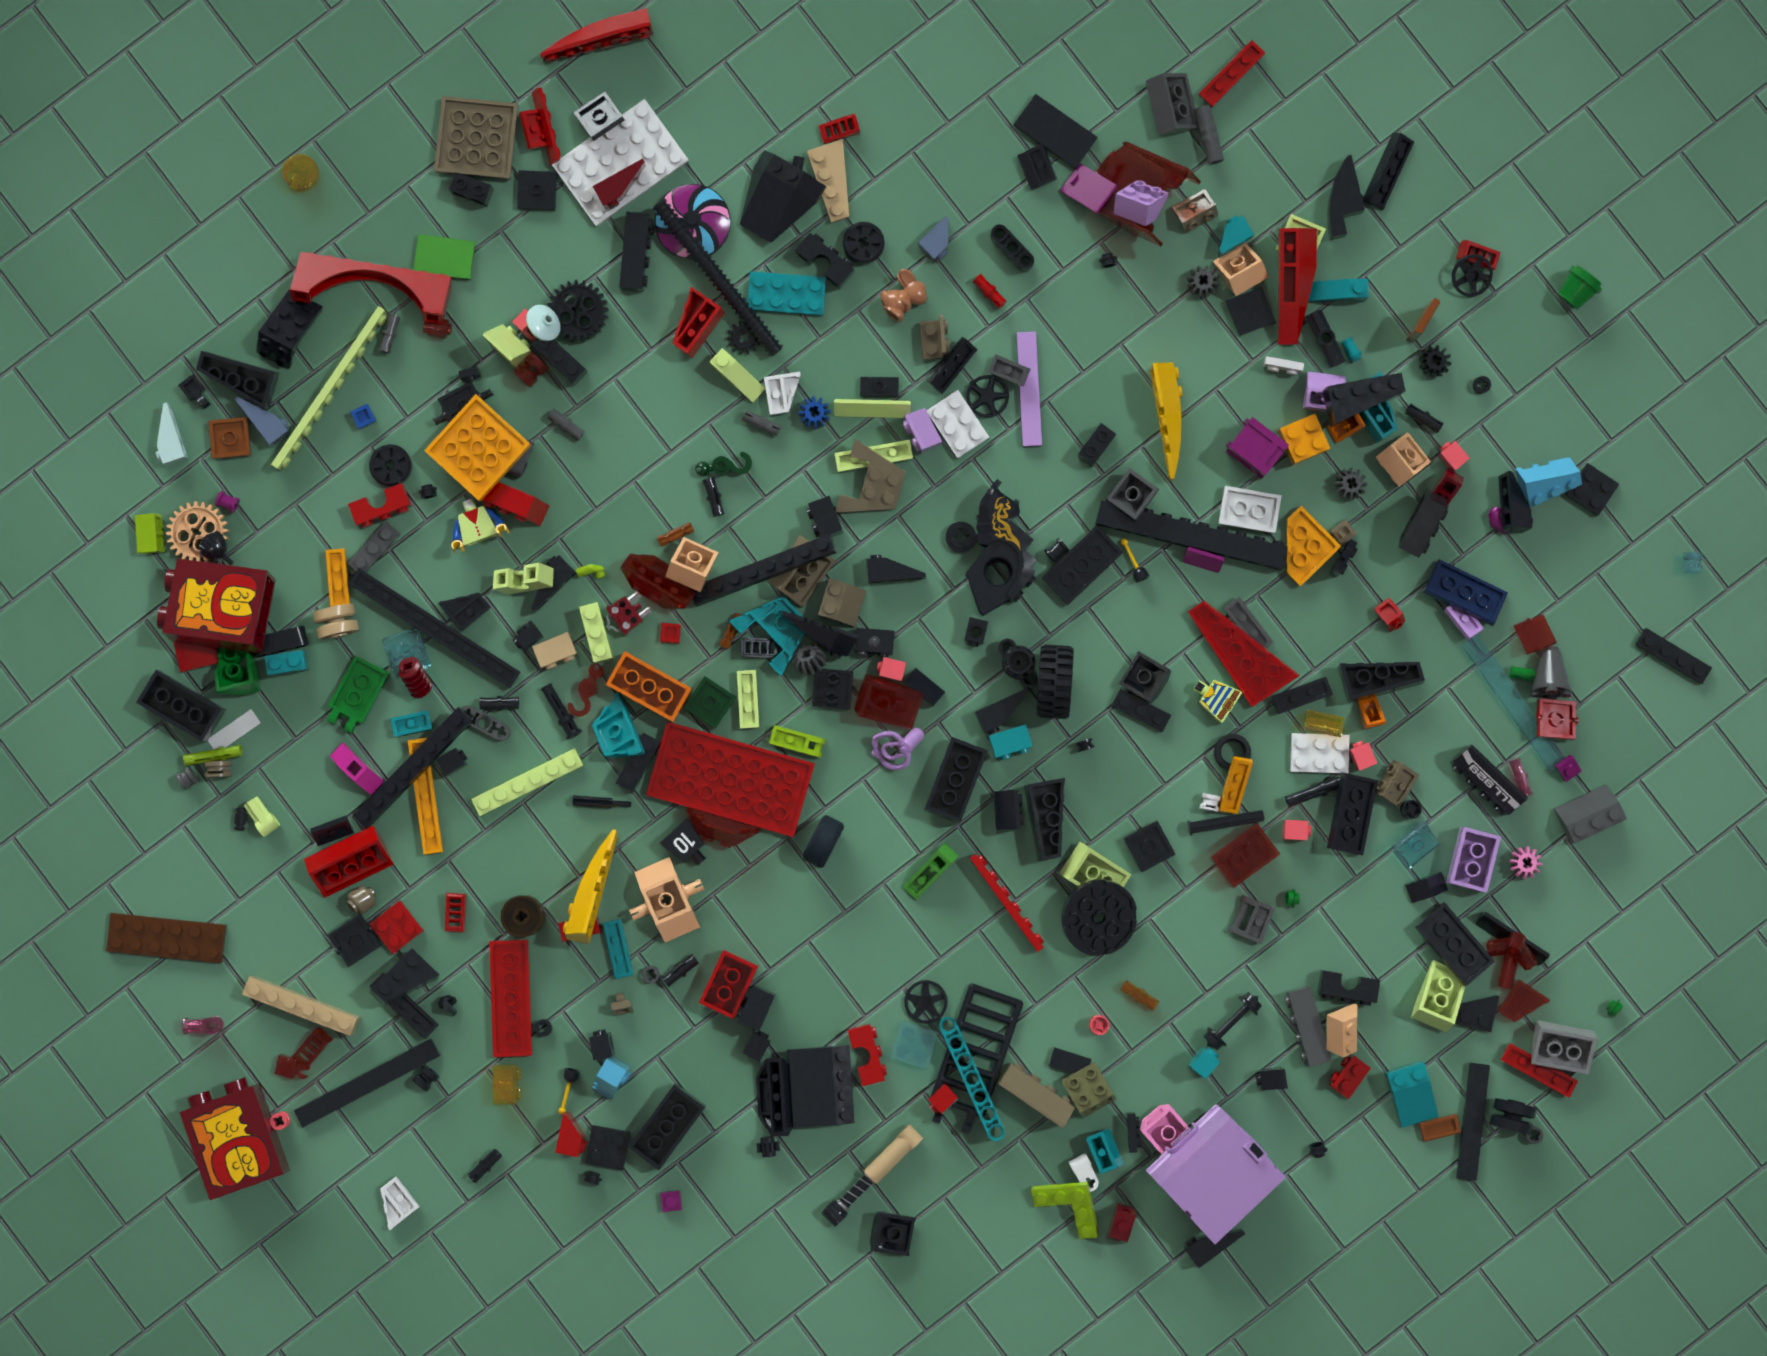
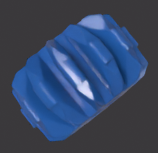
M812 396L811 403L806 398L805 403L807 406L800 404V408L805 411L798 412V415L805 416L801 419L802 423L808 420L807 428H810L812 423H814V429L818 428L817 423L824 427L825 424L822 420H830L828 416L824 415L831 413V410L825 409L829 404L827 402L822 404L823 398L821 397L816 402L815 396ZM818 409L819 415L812 417L810 410Z

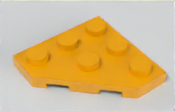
M1302 506L1287 519L1286 546L1288 549L1286 553V573L1300 587L1341 547Z

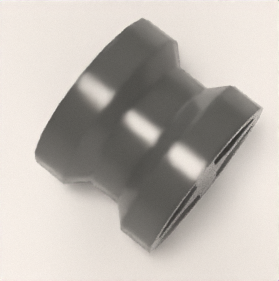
M189 766L182 773L175 775L185 790H188L190 785L199 782L198 777Z

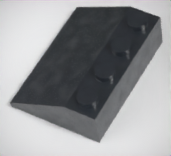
M834 1045L787 1050L792 1127L855 1123L850 1046Z

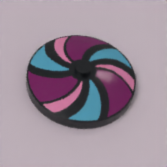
M685 184L672 189L662 198V200H667L666 203L671 205L670 208L675 210L674 213H678V218L682 219L681 222L686 224V228L689 227V232H693V237H697V242H701L700 245L705 247L704 250L708 251L709 256H712L721 249L730 233L731 218L725 201L716 191L700 184ZM655 212V230L663 247L678 258L695 260L690 257L691 254L686 252L687 249L683 248L684 245L679 243V239L676 240V235H672V230H668V225L665 226L664 220L661 221V217L657 216V212Z

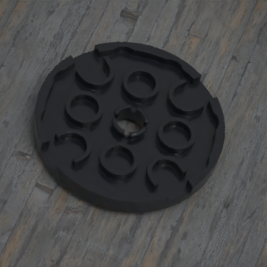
M1095 879L1085 882L1068 896L1063 906L1061 915L1063 932L1068 941L1085 954L1093 956L1111 954L1122 948L1135 931L1137 924L1135 901L1124 887L1114 881ZM1098 913L1104 914L1101 922L1095 921L1096 914Z

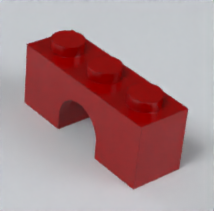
M400 483L385 489L386 503L381 508H373L367 497L349 503L348 506L356 526L367 528L373 525V521L379 519L380 521L390 519V515L394 513L399 515L408 512V508L412 507L405 486Z
M869 1023L848 1029L852 1049L863 1047L870 1053L868 1063L858 1066L862 1087L885 1081L884 1076L888 1074L885 1064L881 1065L879 1057L883 1056L880 1045L876 1046L874 1039L878 1038L875 1027H871Z

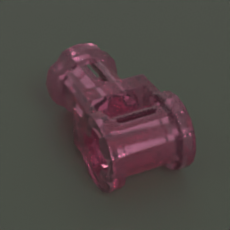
M219 1016L201 1019H188L184 1017L182 1031L184 1035L196 1032L213 1035L223 1029L224 1023ZM210 1023L216 1024V1028L210 1026Z

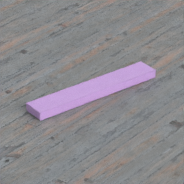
M1036 331L1017 332L1018 364L1031 369L1024 387L1019 385L1023 447L1042 446Z

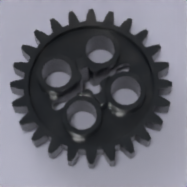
M575 280L574 285L567 281L568 287L566 288L561 284V291L554 290L557 294L556 297L550 296L553 303H547L559 319V334L563 332V339L569 335L571 342L574 340V337H577L578 342L581 341V337L588 341V335L595 338L594 331L596 330L601 333L599 326H606L602 320L608 319V316L604 313L608 312L609 309L603 307L608 302L607 300H601L604 294H598L600 290L598 287L592 290V283L586 286L585 280L582 281L581 285H579L577 280ZM583 295V298L580 303V309L582 312L578 313L576 327H573V323L576 318V314L573 310L578 309L579 296ZM568 296H575L574 303H566V298ZM586 300H593L594 305L591 308L584 307ZM564 314L571 315V320L567 323L561 321ZM583 318L590 319V323L586 327L580 325V321Z

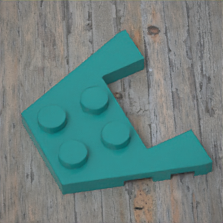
M785 596L779 597L729 621L740 634L756 621L777 643L782 651L769 665L779 676L784 673L804 636L802 632L778 615L779 611H786L803 617Z

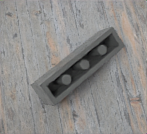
M1305 986L1286 992L1287 997H1284L1287 1008H1291L1292 1011L1290 1020L1292 1026H1296L1298 1034H1295L1298 1046L1301 1045L1303 1052L1300 1053L1303 1064L1313 1067L1331 1062L1332 1059L1330 1052L1327 1050L1326 1038L1311 987Z

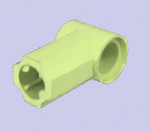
M258 796L244 805L255 821L254 824L263 837L280 827L276 817L271 812L269 813Z

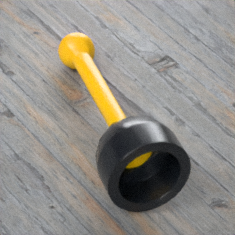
M1123 538L1120 543L1125 547L1135 567L1133 577L1135 582L1139 583L1150 577L1145 568L1138 566L1128 546V540Z
M565 1068L564 1079L567 1082L562 1105L558 1109L561 1115L566 1112L565 1105L571 1083L576 1082L579 1078L580 1071L576 1069Z

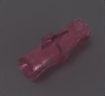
M1521 758L1508 761L1515 777L1513 780L1517 783L1519 790L1526 796L1532 795L1533 792L1527 779L1529 776L1528 773H1525Z

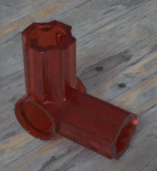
M1512 932L1509 938L1488 940L1486 944L1487 952L1491 957L1508 955L1515 958L1524 970H1531L1538 962L1527 947V938L1522 933Z

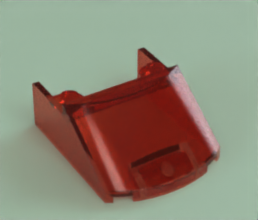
M1125 141L1122 143L1124 146L1116 152L1113 150L1106 157L1096 172L1118 185L1098 212V215L1133 236H1138L1161 247L1163 243L1152 233L1154 230L1153 223L1144 226L1114 214L1116 193L1136 180L1143 181L1145 184L1153 187H1159L1163 191L1166 188L1177 189L1185 179L1198 185L1201 181L1189 168Z

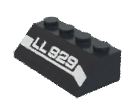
M1472 744L1466 745L1450 761L1453 765L1451 768L1458 775L1463 774L1467 778L1465 780L1466 783L1473 789L1476 787L1481 792L1479 795L1488 802L1490 800L1495 805L1493 808L1500 815H1510L1528 799Z

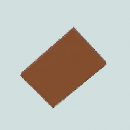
M1434 297L1428 303L1406 340L1414 342L1423 333L1439 306L1440 300Z

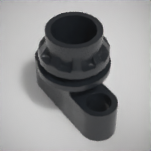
M1003 639L999 643L998 650L1002 656L1004 672L1009 677L1018 679L1023 687H1034L1038 681V676L1034 671L1036 664L1034 654L1027 647L1016 645L1012 639ZM1008 642L1012 647L1004 652L1002 644ZM1030 674L1033 675L1034 682L1026 684L1024 678Z

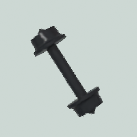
M1249 992L1244 996H1239L1238 998L1244 1005L1216 1033L1210 1027L1207 1028L1208 1031L1203 1036L1208 1041L1207 1046H1212L1216 1050L1222 1046L1226 1047L1227 1044L1221 1038L1249 1010L1256 1016L1258 1015V1010L1262 1007L1258 1002V996H1253Z

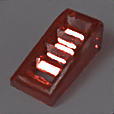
M318 1027L313 1030L291 1058L307 1070L331 1043L333 1038L322 1028ZM311 1041L314 1042L319 1048L317 1049V1048L311 1043ZM307 1047V1048H308L311 1052H313L314 1054L312 1055V1054H311L309 1051H307L305 1048ZM303 1053L309 1061L305 1060L300 1054Z

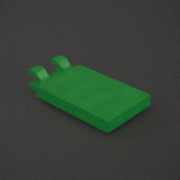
M355 655L328 707L332 708V711L327 721L335 725L339 716L347 719L348 722L344 730L352 734L357 722L364 723L390 673Z

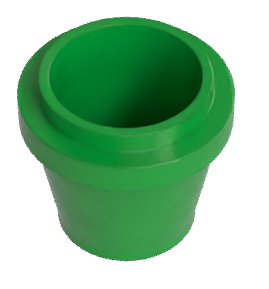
M1577 265V267L1572 266L1568 270L1570 273L1562 285L1558 296L1578 310L1595 294H1599L1602 291L1600 287L1602 283L1588 271Z

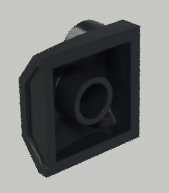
M1138 651L1135 659L1118 684L1152 704L1165 687L1172 671Z
M878 1211L874 1217L871 1231V1250L909 1256L916 1217Z

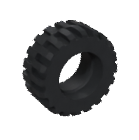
M1047 644L1041 646L1036 715L1040 718L1067 719L1070 715L1074 649L1071 646Z

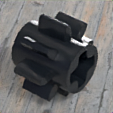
M774 1136L761 1137L760 1143L756 1144L757 1153H761L762 1157L776 1156V1151H780L779 1141H775Z

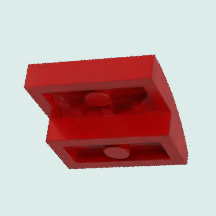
M173 642L180 673L218 664L219 659L214 647Z

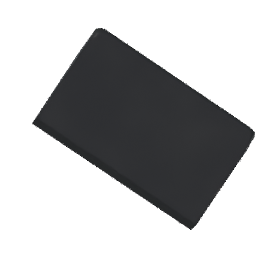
M917 668L904 681L908 687L933 707L945 693L944 690Z

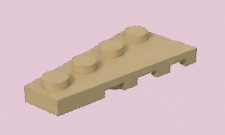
M843 139L807 151L816 180L826 186L822 198L831 224L849 218Z

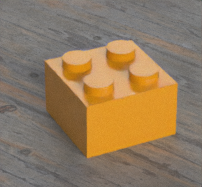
M1316 414L1305 417L1278 430L1280 438L1289 444L1286 452L1292 466L1325 453L1330 449Z

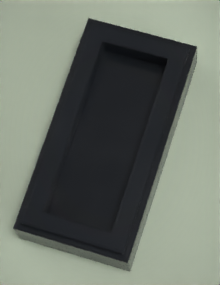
M1054 1047L1049 1066L1074 1074L1090 1065L1091 1059Z

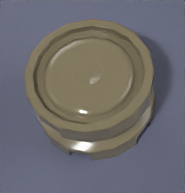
M232 761L204 762V767L207 770L205 778L231 777L232 771H230V766H232Z

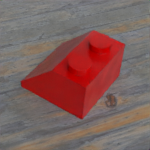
M565 1112L561 1121L555 1153L579 1157L586 1151L588 1140H584L585 1134L571 1112Z

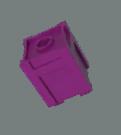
M1252 417L1250 420L1246 418L1242 423L1245 427L1232 443L1228 441V444L1225 445L1228 449L1225 452L1260 479H1263L1289 444Z

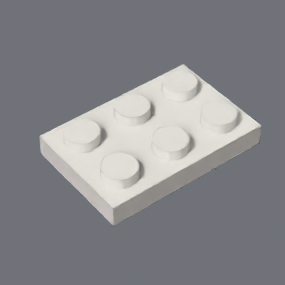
M958 390L926 410L957 459L989 439L988 434Z
M1224 486L1218 524L1275 534L1282 495Z
M1291 733L1290 772L1349 773L1350 735Z

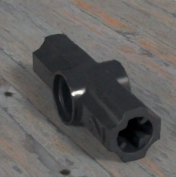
M1322 309L1307 315L1306 318L1316 337V343L1321 348L1329 367L1333 368L1344 363L1345 359L1335 339V333L1331 330ZM1321 335H1328L1330 343H1324L1321 340Z

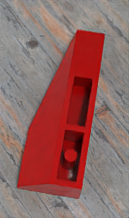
M645 8L589 24L560 39L541 52V58L549 63L557 61L559 57L571 58L580 52L587 54L594 52L597 48H611L613 44L617 43L624 45L631 43V40L648 39L650 35H654L648 10Z
M1278 229V345L1298 344L1317 268V229Z

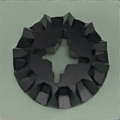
M956 522L947 529L946 542L952 550L965 552L970 550L975 544L976 532L970 524ZM959 529H961L963 535H969V537L963 539V545H961L959 539H953V537L958 536Z

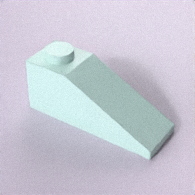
M167 402L163 403L157 441L158 451L156 452L159 462L166 466L188 459L172 407Z

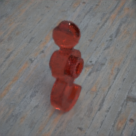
M592 664L588 670L589 678L583 679L578 685V692L585 703L584 709L577 711L573 703H568V710L572 715L584 717L590 712L591 701L589 698L597 693L598 688L595 681L604 672L601 665L596 670V665L600 664Z

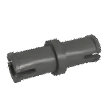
M388 314L386 327L382 330L383 337L378 351L386 354L391 353V347L394 338L397 337L396 330L401 317Z
M555 408L547 417L558 425L562 432L566 431L577 441L585 432L572 423V419H567Z
M746 410L742 421L756 426L757 430L762 429L777 436L781 425L767 420L766 416L761 417L749 410Z

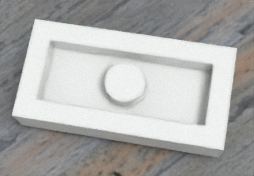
M1266 356L1263 367H1268L1267 370L1279 372L1280 369L1285 370L1286 374L1297 375L1303 371L1304 363Z

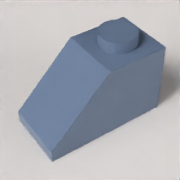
M946 216L918 242V246L933 262L937 259L939 261L942 260L948 253L946 251L948 249V218Z

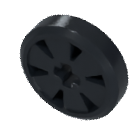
M858 222L846 230L843 237V249L851 261L862 265L875 262L883 253L884 236L876 225L869 222ZM865 238L867 239V244L869 245L867 247L864 246V248L860 247L859 240L861 239L863 241V239Z
M388 444L374 451L370 458L369 469L372 477L383 486L393 487L400 483L403 484L409 478L412 471V461L409 454L403 448ZM391 461H394V470L391 468V470L388 471V467L386 466L387 462L390 463Z

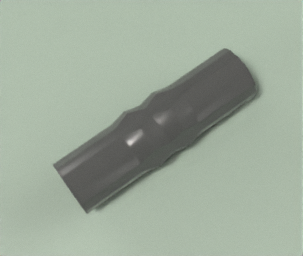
M1204 105L1195 108L1208 164L1220 163L1224 161L1211 106Z

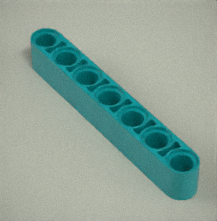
M944 1017L939 1022L940 1031L984 1129L991 1140L1000 1141L1005 1135L1003 1125L956 1021L951 1017ZM945 1020L953 1022V1028L950 1031H945L942 1027ZM953 1038L961 1040V1046L957 1049L952 1048L950 1045ZM963 1055L969 1058L967 1066L959 1065L958 1060ZM970 1073H974L977 1076V1081L974 1084H969L966 1080L967 1075ZM977 1091L985 1093V1099L981 1102H977L974 1098ZM985 1109L993 1111L991 1119L983 1118L982 1113ZM999 1127L1001 1129L1000 1136L992 1137L990 1134L991 1129Z

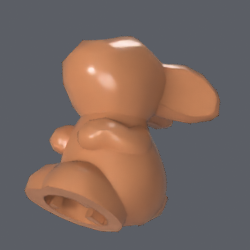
M901 269L897 274V279L903 286V290L893 289L881 293L884 312L897 323L902 322L904 318L903 312H909L911 304L922 305L926 303L928 298L925 285L917 281L913 273L907 269Z

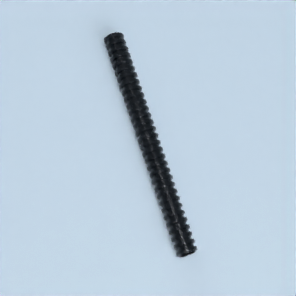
M663 199L653 207V211L657 212L656 215L661 217V221L664 220V225H668V230H672V235H676V240H680L679 243L684 245L683 248L687 249L686 252L690 253V257L695 259L694 262L698 263V267L702 268L701 271L706 273L705 276L710 278L709 281H712V285L717 287L716 290L721 292L720 295L724 296V300L728 301L727 304L732 306L731 309H735V314H739V319H743V324H747V329L750 328V332L755 334L754 337H757V341L762 343L761 346L766 348L765 351L769 352V356L777 354L783 345H780L779 340L775 339L776 336H772V331H768V326H764V321H760L761 317L756 316L757 312L752 311L753 307H749V302H745L746 299L742 298V294L737 292L738 289H735V285L730 283L731 280L726 278L727 275L723 274V270L719 269L720 266L715 264L716 261L711 259L712 256H709L708 251L704 250L705 247L700 245L701 242H697V237H693V232H689V227L686 228V224L681 222L682 219L678 218V213H674L675 210L671 209V205L666 203L667 200Z

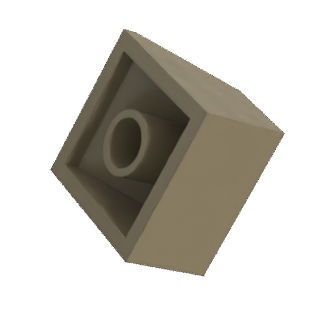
M829 578L818 616L855 627L866 590Z

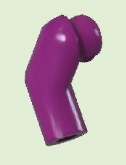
M1496 506L1492 507L1488 513L1489 524L1504 535L1506 532L1502 531L1501 509Z

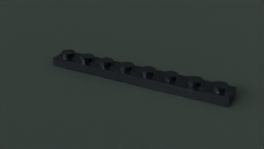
M830 534L708 580L705 582L701 592L690 588L694 605L697 607L836 554L833 538Z
M458 707L353 814L364 829L371 827L473 722L461 707Z

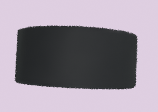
M1228 734L1221 737L1214 747L1216 762L1226 770H1229L1231 763L1226 762L1221 755V749L1226 742L1236 741L1240 743L1244 750L1242 758L1250 759L1251 757L1249 742L1238 734Z

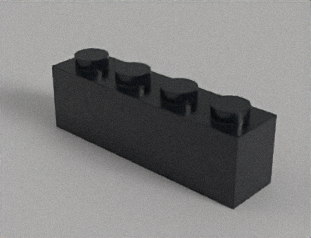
M626 211L619 283L620 290L643 292L644 287L648 285V276H645V270L649 268L650 257H647V249L651 250L652 238H649V231L653 230V219H650L649 213Z

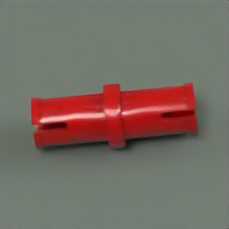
M979 274L973 280V283L984 293L983 296L988 298L998 310L1007 303V300L996 290L997 287L991 285L982 274Z

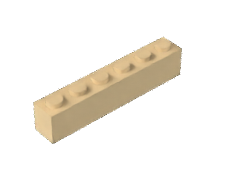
M249 976L242 993L244 996L349 1036L354 1035L361 1018L256 976Z

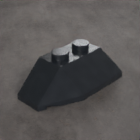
M766 1058L756 1076L758 1117L769 1131L770 1136H789L792 1130L788 1063L784 1058Z

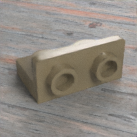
M1205 189L1172 207L1185 233L1195 230L1198 226L1218 216L1216 204Z
M1393 760L1387 767L1383 778L1377 783L1376 794L1382 796L1393 805L1400 807L1419 774L1403 763Z

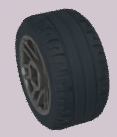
M828 815L823 816L803 853V859L818 868L824 867L844 829L843 823Z

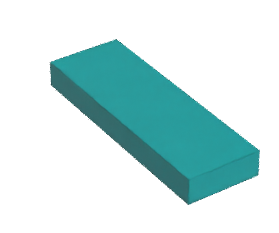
M617 919L602 923L614 978L619 979L634 975L622 920Z

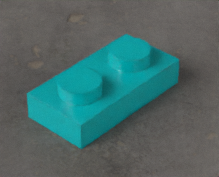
M429 710L390 718L394 737L433 729Z

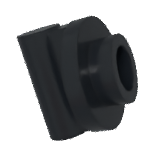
M451 995L443 996L438 1002V1007L444 1009L451 1016H455L457 1011L453 1005L456 1004L457 999Z

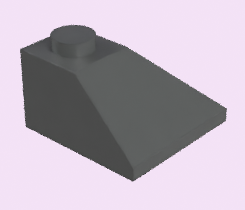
M1129 468L1107 497V500L1137 520L1159 489Z

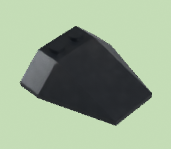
M764 150L753 169L740 225L772 243L818 202L826 186L793 164Z

